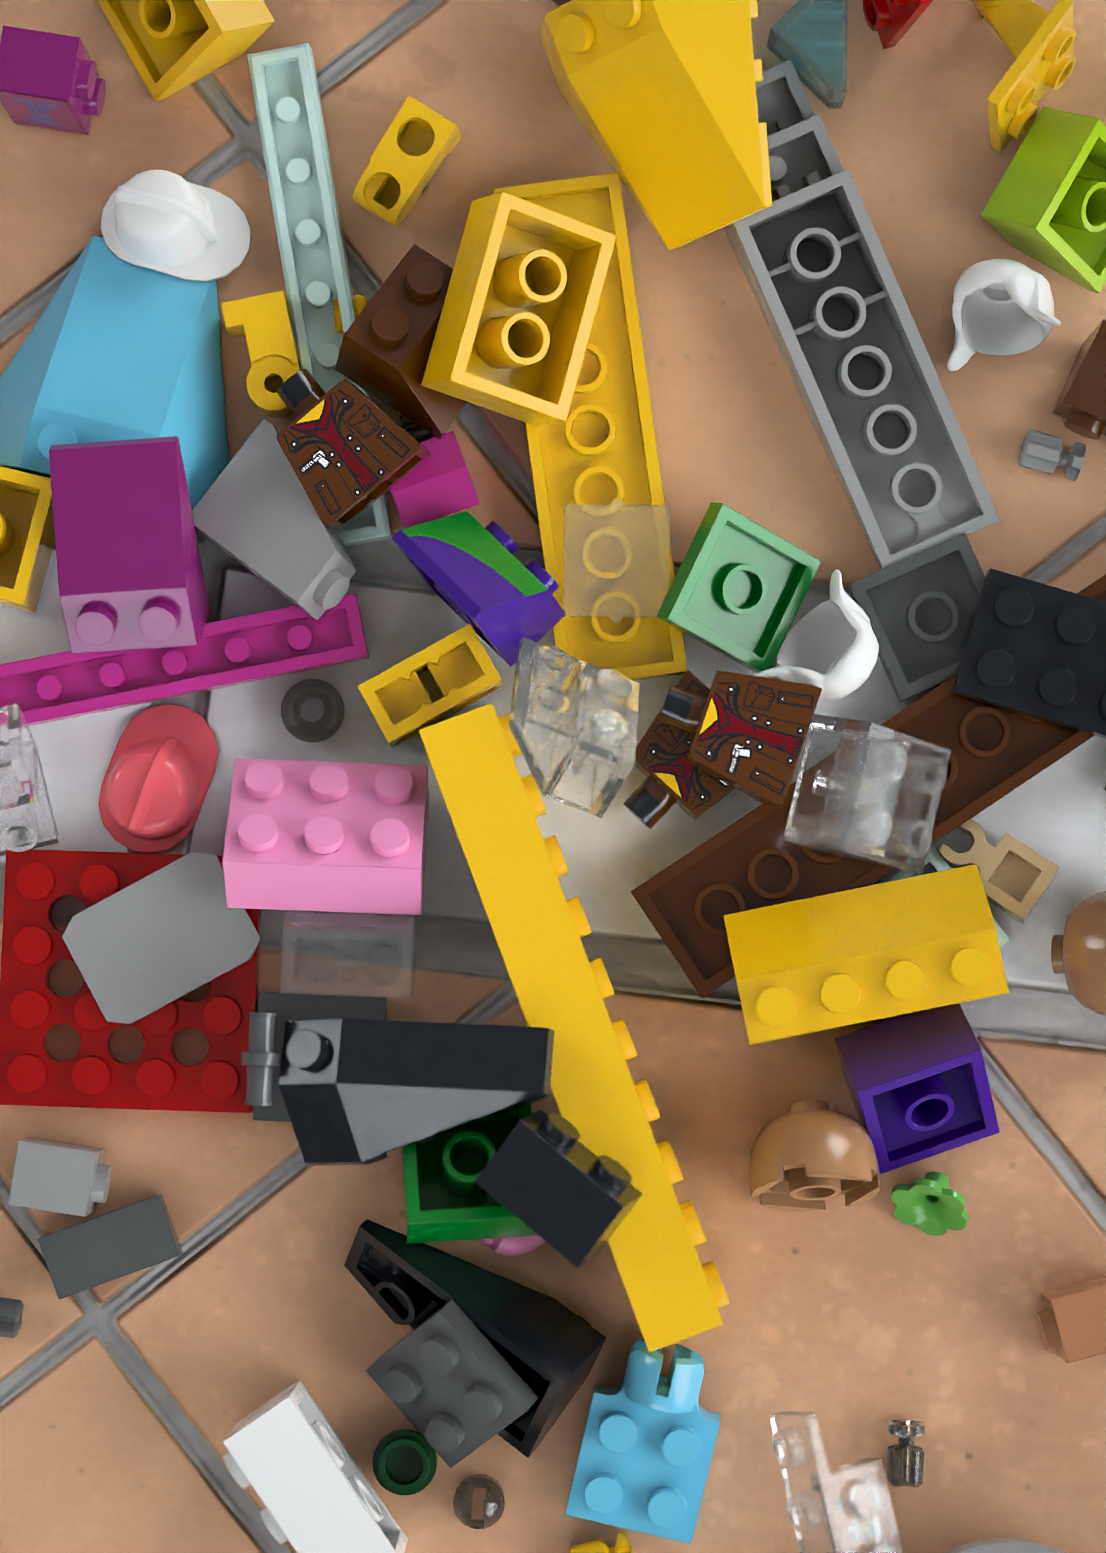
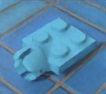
M640 1340L632 1346L629 1352L623 1381L617 1387L594 1385L565 1515L691 1544L721 1422L720 1414L707 1411L699 1406L698 1403L704 1376V1363L701 1355L689 1348L675 1344L669 1374L666 1376L660 1374L663 1362L662 1348L649 1352L645 1340Z

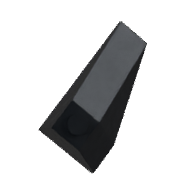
M344 1018L285 1021L279 1087L304 1162L311 1166L369 1165L387 1158V1152L413 1142L424 1144L440 1138V1132L471 1120L482 1122L548 1097L550 1094L554 1030L544 1027Z
M368 1219L359 1226L344 1264L395 1324H409L414 1330L451 1299L455 1301L538 1397L524 1414L497 1433V1435L527 1458L537 1449L584 1383L606 1341V1337L594 1329L584 1318L573 1313L556 1299L425 1243L407 1244L406 1235Z

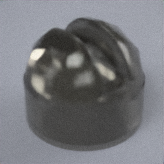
M474 1474L462 1480L456 1488L453 1499V1507L457 1518L464 1525L473 1529H485L494 1525L502 1516L505 1506V1495L501 1485L494 1478L485 1474ZM474 1487L486 1488V1497L483 1505L484 1519L471 1518Z

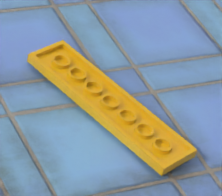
M619 172L495 188L494 194L503 191L617 235L567 419L565 422L532 425L525 422L544 567L559 585V588L552 595L566 614L553 626L561 690L685 674L688 669L682 631L656 617L675 575Z

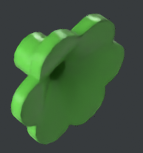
M928 1172L924 1179H916L912 1184H898L892 1189L890 1199L895 1204L894 1216L904 1224L917 1225L926 1234L940 1236L945 1234L948 1229L962 1230L966 1227L969 1218L968 1213L964 1210L965 1198L959 1192L948 1189L949 1178L940 1172Z

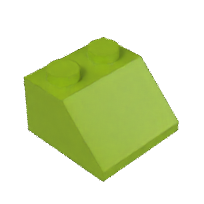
M1043 107L982 211L981 216L1012 247L1087 290L1100 293L1106 283V126L1099 118Z

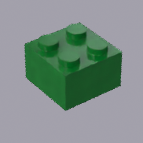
M531 1103L482 1122L471 1120L440 1132V1138L427 1143L419 1144L413 1142L401 1147L407 1244L536 1236L532 1229L475 1182L518 1122L532 1114Z

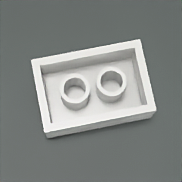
M300 1379L237 1422L223 1441L229 1451L223 1455L227 1469L241 1488L246 1489L250 1485L253 1486L266 1506L260 1510L261 1518L278 1543L283 1544L289 1540L297 1553H405L408 1538Z

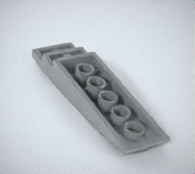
M788 60L763 71V81L756 82L758 121L766 122L772 206L725 226L724 229L821 443L881 570L963 533L967 536L1000 521L852 175L849 169H843L820 113L815 115L793 62Z

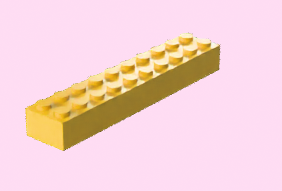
M493 703L420 729L419 733L528 1027H544L554 1030L550 1087L560 1114L580 1133L579 1142L596 1156L605 1155L621 1164L632 1177L630 1184L642 1193V1196L610 1236L608 1243L648 1351L657 1350L723 1325L718 1308L730 1304L713 1260L704 1264L700 1262L695 1246L707 1241L691 1200L678 1203L672 1187L673 1183L683 1180L682 1173L668 1139L656 1143L649 1125L650 1121L661 1117L648 1082L645 1078L633 1082L626 1060L636 1057L637 1053L625 1020L621 1018L611 1022L603 998L614 995V991L602 959L598 958L589 962L580 938L592 932L579 897L566 900L558 877L569 874V870L556 835L543 839L537 824L536 817L546 814V808L533 774L520 778L513 758L523 755L524 749L511 714L498 717Z

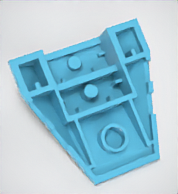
M93 235L0 377V466L51 478L49 449L51 445L178 436L191 509L193 510L230 462L225 415V385L222 373V342L217 279L207 282L184 280L155 270L135 266L119 259L107 247L104 238Z

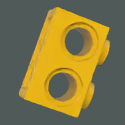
M470 623L357 687L388 743L394 748L419 734L420 729L439 723L502 688L503 682Z

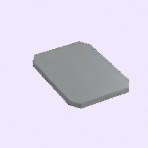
M191 852L74 915L62 935L106 1021L132 1024L249 961L261 941V937L246 909L227 908L223 866L217 855Z

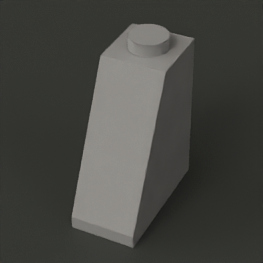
M263 419L193 508L194 525L209 541L318 621L326 610L335 607L344 598L349 588V580L355 574L356 569L337 531L327 527L320 519L278 443L276 436L279 434V431L273 424Z

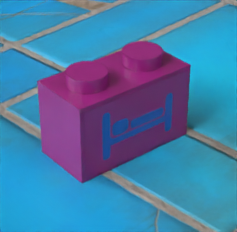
M3 26L0 41V101L15 124L89 135L91 117H100L102 114L106 86L105 80L98 78L96 62L91 60L80 37Z

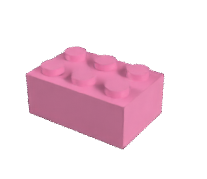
M235 758L222 861L227 908L422 915L429 819L428 765Z

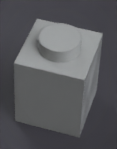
M32 1137L19 1140L8 1205L82 1217L94 1213L96 1202L106 1203L111 1183L112 1166L102 1164L105 1149Z

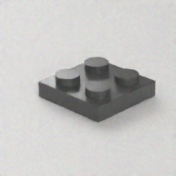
M965 533L851 583L847 587L852 599L864 610L870 619L873 633L879 644L878 657L899 702L942 684L958 673L985 580V575Z
M453 1299L381 1355L366 1370L450 1468L524 1414L538 1399Z

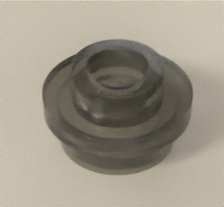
M306 679L293 685L285 694L281 704V717L286 729L295 738L308 743H318L328 740L338 732L344 721L345 705L340 693L331 684L319 679ZM309 699H318L324 705V714L318 721L308 722L301 716V707Z

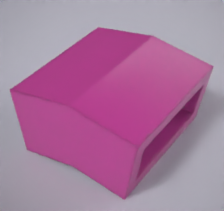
M454 431L445 433L441 439L434 437L420 442L428 449L431 455L390 489L404 528L436 520L480 504Z

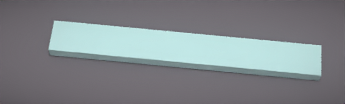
M309 43L248 54L263 154L301 370L307 369L326 393L340 381L346 379L370 398L368 391L335 370L340 351L339 347L342 344L345 332L355 321L352 302L353 292L312 48ZM337 297L344 334L335 332L333 301ZM386 493L339 532L337 531L344 547L391 539L393 537Z

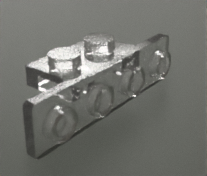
M781 1411L770 1416L773 1431L772 1448L781 1466L788 1497L786 1505L787 1514L792 1526L795 1528L800 1553H903L882 1459L864 1458L829 1470L817 1416L814 1412Z

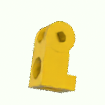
M408 95L369 158L371 161L355 187L352 201L392 226H399L415 206L423 189L446 156L449 157L462 138L458 126Z
M281 290L222 302L224 322L230 336L235 337L245 334L252 366L246 378V389L252 402L263 414L272 418H284L293 414L277 394L278 389L287 379L301 371L294 341L288 299L284 291Z

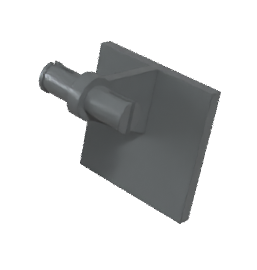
M259 992L258 1012H249L248 1051H241V1065H247L245 1105H254L253 1120L291 1122L279 1087L285 1021L340 1018L386 1020L387 997Z

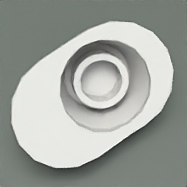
M148 170L136 174L128 182L117 187V190L111 194L102 211L101 231L105 243L119 259L135 266L148 268L184 280L207 282L224 278L241 265L249 251L251 230L245 213L231 198L213 189L187 182L182 176L168 170Z

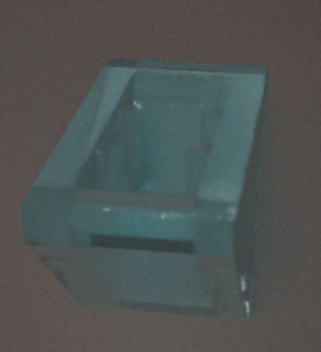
M799 0L770 28L766 47L782 63L792 60L800 81L829 109H841L847 92V0Z

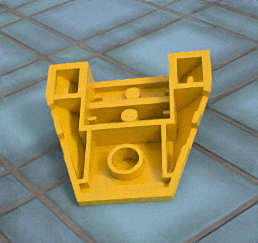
M571 0L545 14L539 33L558 88L613 170L619 172L620 180L669 250L679 248L772 206L766 122L758 121L756 82L763 81L761 59H754L751 18L758 17L757 0Z

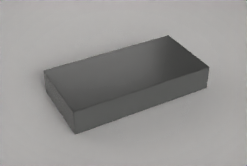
M162 1193L38 1238L59 1300L183 1254Z

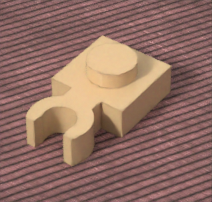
M969 819L960 825L958 829L972 838L974 842L972 848L968 852L957 853L943 844L939 849V854L952 868L977 864L987 900L1024 924L1058 875L1060 867L1008 833H1005L997 846L994 847L986 841V835L982 827L974 820Z

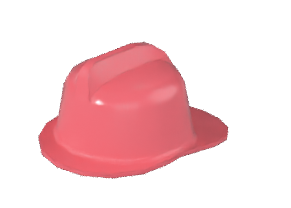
M163 704L147 708L130 720L118 740L105 773L98 803L103 825L115 841L132 851L156 853L171 849L188 836L197 821L215 774L218 758L214 732L202 716L185 706Z

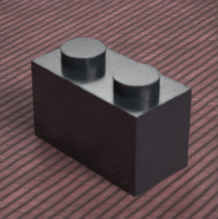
M539 1110L518 1122L475 1182L578 1268L598 1254L642 1196V1193L630 1184L632 1177L621 1164L605 1155L596 1156L579 1142L580 1133L569 1121L558 1114H546Z

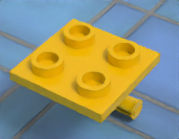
M972 0L974 6L978 8L980 19L986 18L985 22L991 25L1015 59L1014 63L987 98L990 147L1000 154L1013 137L1021 140L1028 133L1040 111V107L1037 106L1038 102L1049 87L1055 90L1059 89L1075 66L1077 57L1074 56L1076 31L1073 30V2L1070 0H1059L1051 12L1046 11L1030 0Z

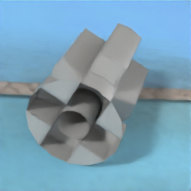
M1031 429L1026 432L1024 442L1021 445L1018 463L1022 467L1047 474H1052L1058 465L1064 466L1066 479L1076 481L1085 457L1086 444L1076 442L1070 451L1063 450L1061 437Z

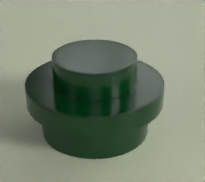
M412 1429L395 1430L384 1436L378 1443L373 1455V1471L378 1482L389 1492L397 1495H412L422 1491L432 1481L437 1468V1454L426 1438L418 1431Z

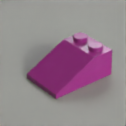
M178 436L51 445L49 449L59 597L71 654L197 645L210 613V607Z

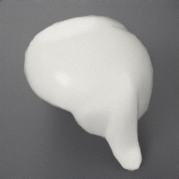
M995 258L978 262L967 268L954 286L952 316L956 327L954 349L947 361V369L950 371L959 370L976 352L998 356L1015 355L1029 351L1042 344L1052 331L1053 326H1061V322L1054 317L1053 296L1049 282L1045 277L1023 263L1012 259Z
M836 569L832 573L829 585L830 599L808 612L793 627L783 641L777 655L776 668L761 671L754 676L820 687L822 691L819 700H836L846 697L867 680L876 664L879 644L873 633L869 617L843 589L840 570Z

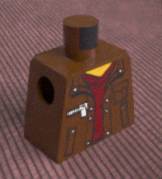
M303 369L287 379L277 391L279 397L296 416V419L276 436L278 443L320 519L327 527L338 532L431 455L423 444L346 379L340 381L326 393L309 371Z
M689 670L676 685L678 688L705 697L708 696L710 690ZM662 709L629 759L647 778L623 803L650 830L675 803L695 820L735 790L732 786L685 761L694 734L658 722Z
M717 671L707 697L670 685L658 722L694 734L685 761L766 806L778 810L783 806L822 688L790 681Z

